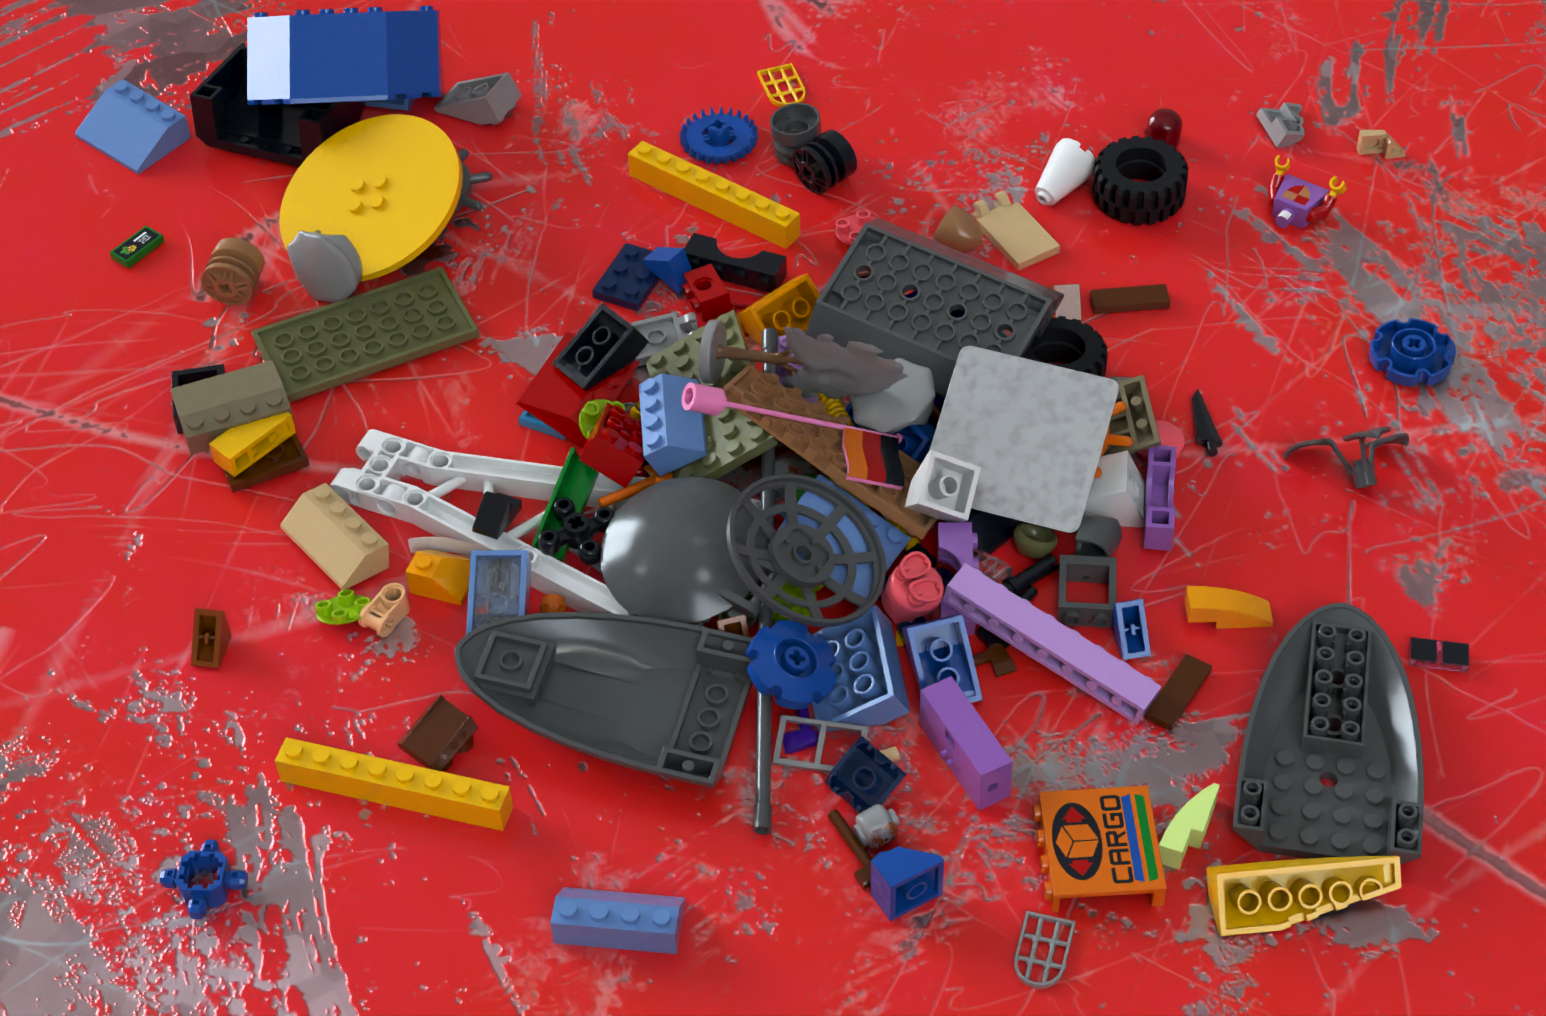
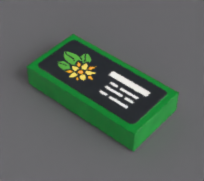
M145 226L110 252L111 259L129 269L165 241L162 234Z

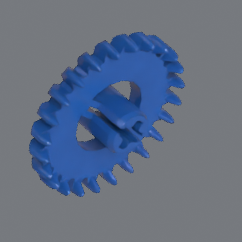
M711 107L709 116L702 109L701 119L694 113L693 122L687 118L686 125L683 124L680 131V143L684 151L689 153L690 157H696L697 161L705 160L707 164L714 162V164H719L720 162L728 164L729 160L735 162L737 158H744L745 154L752 152V148L756 146V141L758 140L757 126L754 125L753 119L749 121L748 114H745L744 118L741 119L740 110H738L737 115L733 116L731 107L727 114H724L722 107H720L719 113L715 114Z

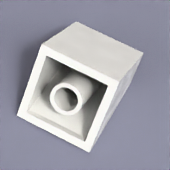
M1128 450L1102 456L1098 463L1102 475L1100 478H1094L1084 515L1113 517L1118 519L1121 526L1144 527L1145 482Z

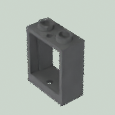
M1060 554L1057 621L1068 626L1111 628L1114 603H1116V557ZM1066 581L1108 584V604L1066 602Z

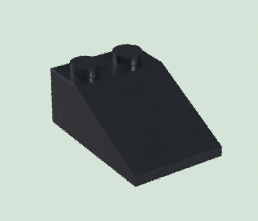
M602 303L552 364L586 391L632 363L649 341L634 326Z

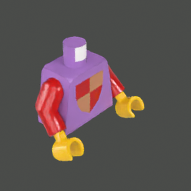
M1280 155L1276 156V173L1272 175L1267 191L1269 205L1273 207L1272 216L1275 218L1276 224L1281 228H1287L1290 224L1298 228H1305L1310 223L1325 219L1337 201L1336 196L1346 191L1345 181L1343 180L1339 187H1335L1338 183L1337 176L1332 177L1329 182L1332 189L1330 191L1289 174H1286L1284 177L1283 173L1290 168L1289 157L1287 158V163L1281 166L1278 164Z

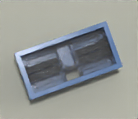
M471 550L466 635L484 624L529 614L532 564L528 550Z

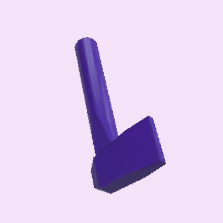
M808 708L797 710L798 717L810 718ZM799 724L800 730L785 733L783 739L785 753L791 754L816 746L819 739L817 731L813 730L811 725Z

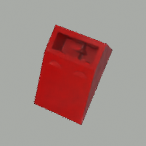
M607 403L583 447L579 460L626 488L644 461L641 420H635L627 415L623 408Z

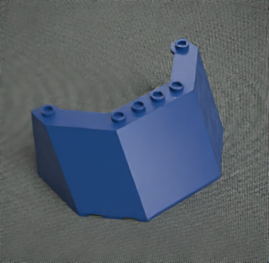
M419 6V11L382 12V7H368V12H358V8H343L344 13H334V9H319L320 14H310V10H295L296 15L269 17L268 12L253 13L254 17L247 18V104L397 99L396 94H403V99L444 96L439 10H433V6Z

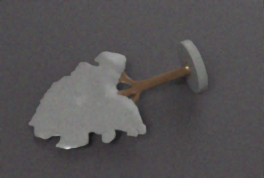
M710 319L705 326L700 344L699 373L702 382L708 384L717 383L724 368L725 358L764 362L784 367L790 376H787L785 381L782 382L783 386L792 389L795 386L803 390L801 395L804 398L819 396L816 391L834 400L843 396H849V394L853 396L883 392L885 389H890L891 385L908 377L907 374L903 373L904 366L901 363L877 356L879 353H883V350L874 345L848 341L845 348L832 342L834 337L830 334H821L817 336L818 340L806 335V331L797 327L791 328L786 326L783 330L786 333L785 339L788 350L773 353L727 347V333L723 321ZM788 363L799 364L803 367L802 369H797Z

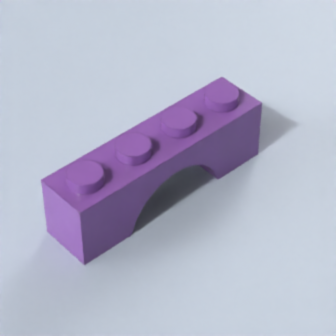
M1158 445L1148 448L1143 549L1169 551L1172 549L1175 521L1173 494L1176 446Z
M938 522V561L950 565L956 572L965 563L979 570L978 557H973V550L978 549L977 533H972V522ZM943 601L940 602V618L955 614L963 615ZM963 615L967 634L975 635L977 623Z

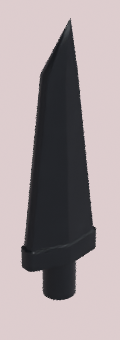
M1197 389L1191 398L1196 432L1195 439L1198 445L1205 447L1207 455L1213 457L1218 453L1217 447H1221L1223 443L1204 400Z

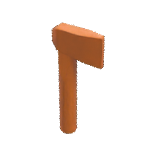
M650 464L644 466V470L650 477L599 498L598 505L600 507H608L636 495L638 492L651 486L656 477L664 480L673 479V473L670 472L660 477Z

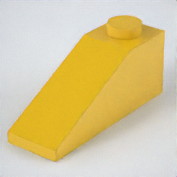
M286 412L228 429L209 443L214 462L233 477H236L296 433L292 414Z

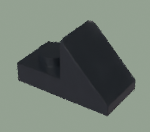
M486 491L477 512L472 532L498 540L522 509V500L498 492L495 494Z

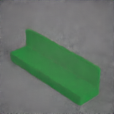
M570 448L532 542V546L540 550L538 537L541 532L548 529L558 531L564 526V523L558 522L555 519L553 513L555 501L559 498L567 497L574 502L576 513L583 514L599 475L597 470L579 460L580 456L576 448ZM567 544L563 545L551 557L564 563L569 546Z

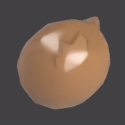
M954 205L938 225L933 238L943 245L967 253L972 252L982 244L983 233L979 222L970 213Z

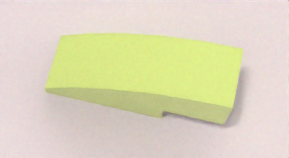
M1213 783L1200 791L1175 815L1165 830L1159 844L1163 865L1180 870L1188 846L1201 849L1217 803L1219 784Z

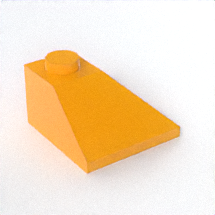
M434 549L416 551L405 572L410 593L462 605L469 592L471 558Z

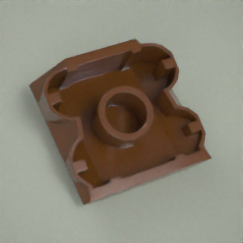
M440 695L431 703L397 745L424 767L437 771H446L452 766V758L456 753L468 752L473 747L474 740L472 734L478 727L471 716L468 717Z

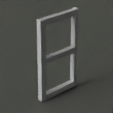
M781 714L772 764L830 773L835 766L821 764L827 728L861 732V736L867 740L870 727ZM787 722L821 727L814 763L780 758Z

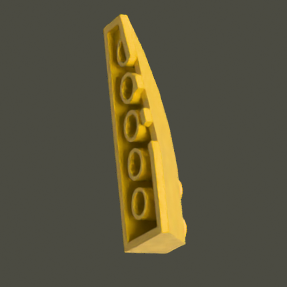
M1399 856L1309 858L1206 867L1208 898L1220 936L1284 930L1298 922L1318 918L1319 915L1326 912L1338 911L1357 901H1366L1402 888Z

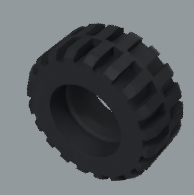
M1132 136L1130 139L1124 137L1119 139L1118 142L1113 141L1101 150L1094 163L1092 185L1094 201L1104 213L1108 212L1107 215L1114 220L1116 218L1120 219L1122 223L1127 224L1131 222L1134 225L1147 223L1152 225L1156 221L1163 222L1169 216L1172 217L1184 204L1188 181V164L1183 155L1177 152L1176 147L1171 144L1167 145L1161 139L1157 141L1149 136H1146V138ZM1130 179H1143L1147 180L1148 182H1139Z
M1059 316L1058 318H1051L1041 337L1035 335L1023 358L1043 363L1062 362L1065 364L1051 365L1105 377L1108 352L1107 345L1097 330L1093 331L1092 326L1087 323L1082 324L1080 320L1075 318L1070 320L1066 319V316Z

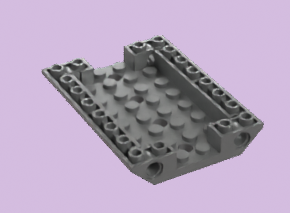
M877 218L863 225L816 300L806 335L818 340L817 336L830 334L834 337L832 342L845 348L848 341L871 344L883 350V353L877 355L879 357L892 360L902 358L911 363L927 367L932 372L935 395L945 399L959 352L963 347L975 346L1023 358L1035 335L1042 336L1064 298V294ZM862 271H868L871 273V275L867 278H860L857 276V274ZM909 290L917 292V295L913 298H907L903 294ZM955 310H961L965 313L959 318L950 315ZM1002 330H1009L1012 332V335L1003 338L998 333Z

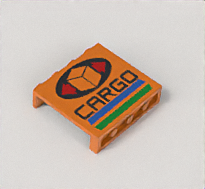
M1148 785L1039 792L1038 804H1033L1034 823L1039 822L1040 830L1036 831L1038 848H1043L1044 855L1040 856L1041 873L1047 874L1048 881L1044 882L1045 900H1051L1052 912H1059L1060 898L1149 893L1151 906H1164L1167 888Z

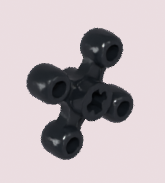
M567 497L557 499L553 506V513L555 519L558 522L564 523V526L558 531L548 529L540 533L538 537L540 551L545 555L551 556L556 554L560 547L567 544L570 548L579 550L580 559L584 564H597L600 561L601 547L597 541L591 539V536L597 531L605 533L615 515L614 511L608 507H601L596 510L592 517L587 518L582 513H576L574 502Z

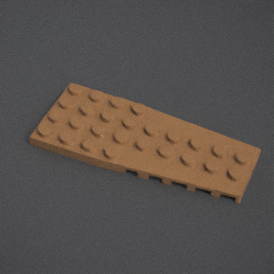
M754 361L749 363L723 387L729 402L847 426L850 422V419L841 413L838 418H835L824 410L827 405L819 400L816 404L805 400L801 395L803 390L795 386L792 389L782 386L779 381L780 376L773 372L771 374L762 373L755 368L757 363ZM737 409L832 478L839 488L848 490L857 496L863 504L872 506L881 512L886 519L894 521L905 528L906 532L910 535L917 536L922 540L937 522V518L905 508L911 480L921 464L901 450H899V457L904 472V486L901 490L846 480L847 465L842 448L843 430Z

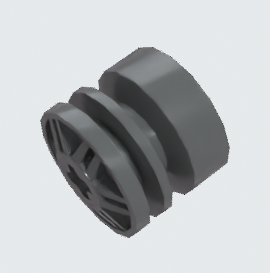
M791 103L780 107L770 117L775 156L784 165L794 167L792 162L794 151L822 134L820 114L817 108L810 104Z

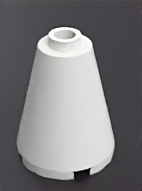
M1063 138L1055 145L1035 188L1036 199L1041 204L1054 205L1093 176L1096 158L1088 149L1085 152L1079 148L1081 143L1078 141Z

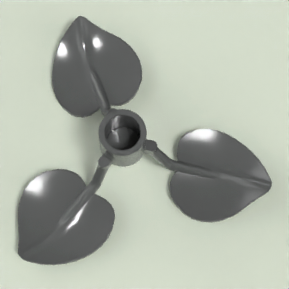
M1377 427L1346 435L1343 437L1344 442L1359 439L1362 459L1353 461V467H1350L1331 438L1310 439L1298 442L1289 447L1283 454V457L1285 459L1294 451L1311 445L1331 446L1345 467L1347 475H1353L1355 488L1360 489L1378 484L1374 471L1376 470L1374 450L1384 444L1408 446L1409 435L1407 433H1398L1380 438L1382 434L1391 431L1390 427ZM1366 437L1376 438V440L1366 444L1364 442ZM1365 448H1369V458L1366 456Z

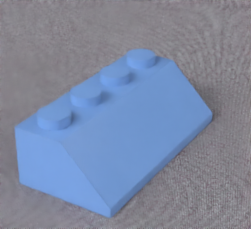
M660 374L639 384L643 456L660 477L708 455L704 414L684 410L682 406V394L685 386L690 382L701 384L698 379Z
M563 887L555 897L550 922L553 942L557 944L677 954L686 898Z

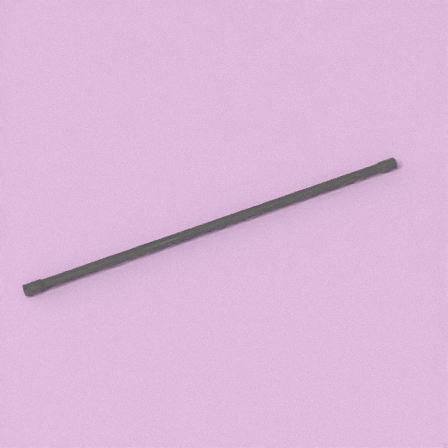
M766 328L762 331V351L778 352V331L776 329ZM763 362V373L771 374L773 372L776 374V364ZM775 446L761 454V479L775 475ZM775 488L761 492L760 512L774 505ZM774 516L766 520L774 528ZM761 580L759 581V587L763 584ZM762 603L759 607L758 631L764 626L773 627V610ZM757 690L756 788L753 831L764 835L769 834L772 828V806L770 804L772 695L766 694L763 696Z

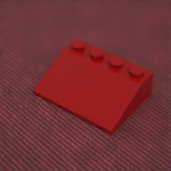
M566 332L516 404L583 449L587 439L579 427V414L588 401L598 399L614 402L640 362L635 359L632 363L585 391L552 364L575 336V334Z

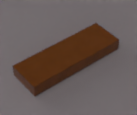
M1166 284L1090 290V300L1094 314L1170 308V298Z
M1186 654L1146 712L1145 719L1172 731L1210 675L1212 665Z

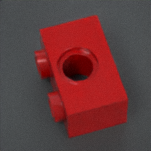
M712 264L683 273L685 284H682L683 293L686 299L690 298L694 313H699L704 322L732 310L729 292Z

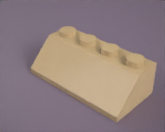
M327 483L303 493L280 524V528L342 590L389 568V544Z

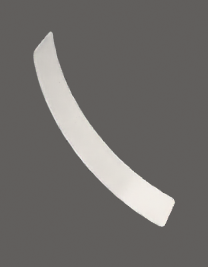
M417 537L408 539L411 553L434 549L471 557V550H485L474 544L452 538Z

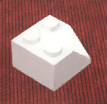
M930 450L911 480L905 508L946 522L968 521L981 467Z

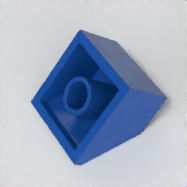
M897 846L890 851L880 852L871 860V896L889 921L943 894L944 859L941 855Z

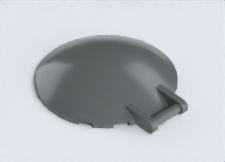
M690 476L658 482L631 497L622 505L610 521L601 545V570L606 585L614 599L634 616L691 625L709 622L711 617L724 611L728 613L732 609L755 619L760 612L759 607L763 602L755 595L750 601L746 600L751 591L740 578L727 547L726 528L728 516L733 504L742 492L731 485L715 479ZM743 507L739 510L734 522L735 543L746 546L747 532L753 520ZM758 528L754 546L758 549L767 550L768 537ZM739 555L746 571L754 582L758 584L760 579L756 575L749 558ZM758 560L762 571L772 581L778 574L773 569L771 563ZM762 584L760 588L764 590L766 586Z

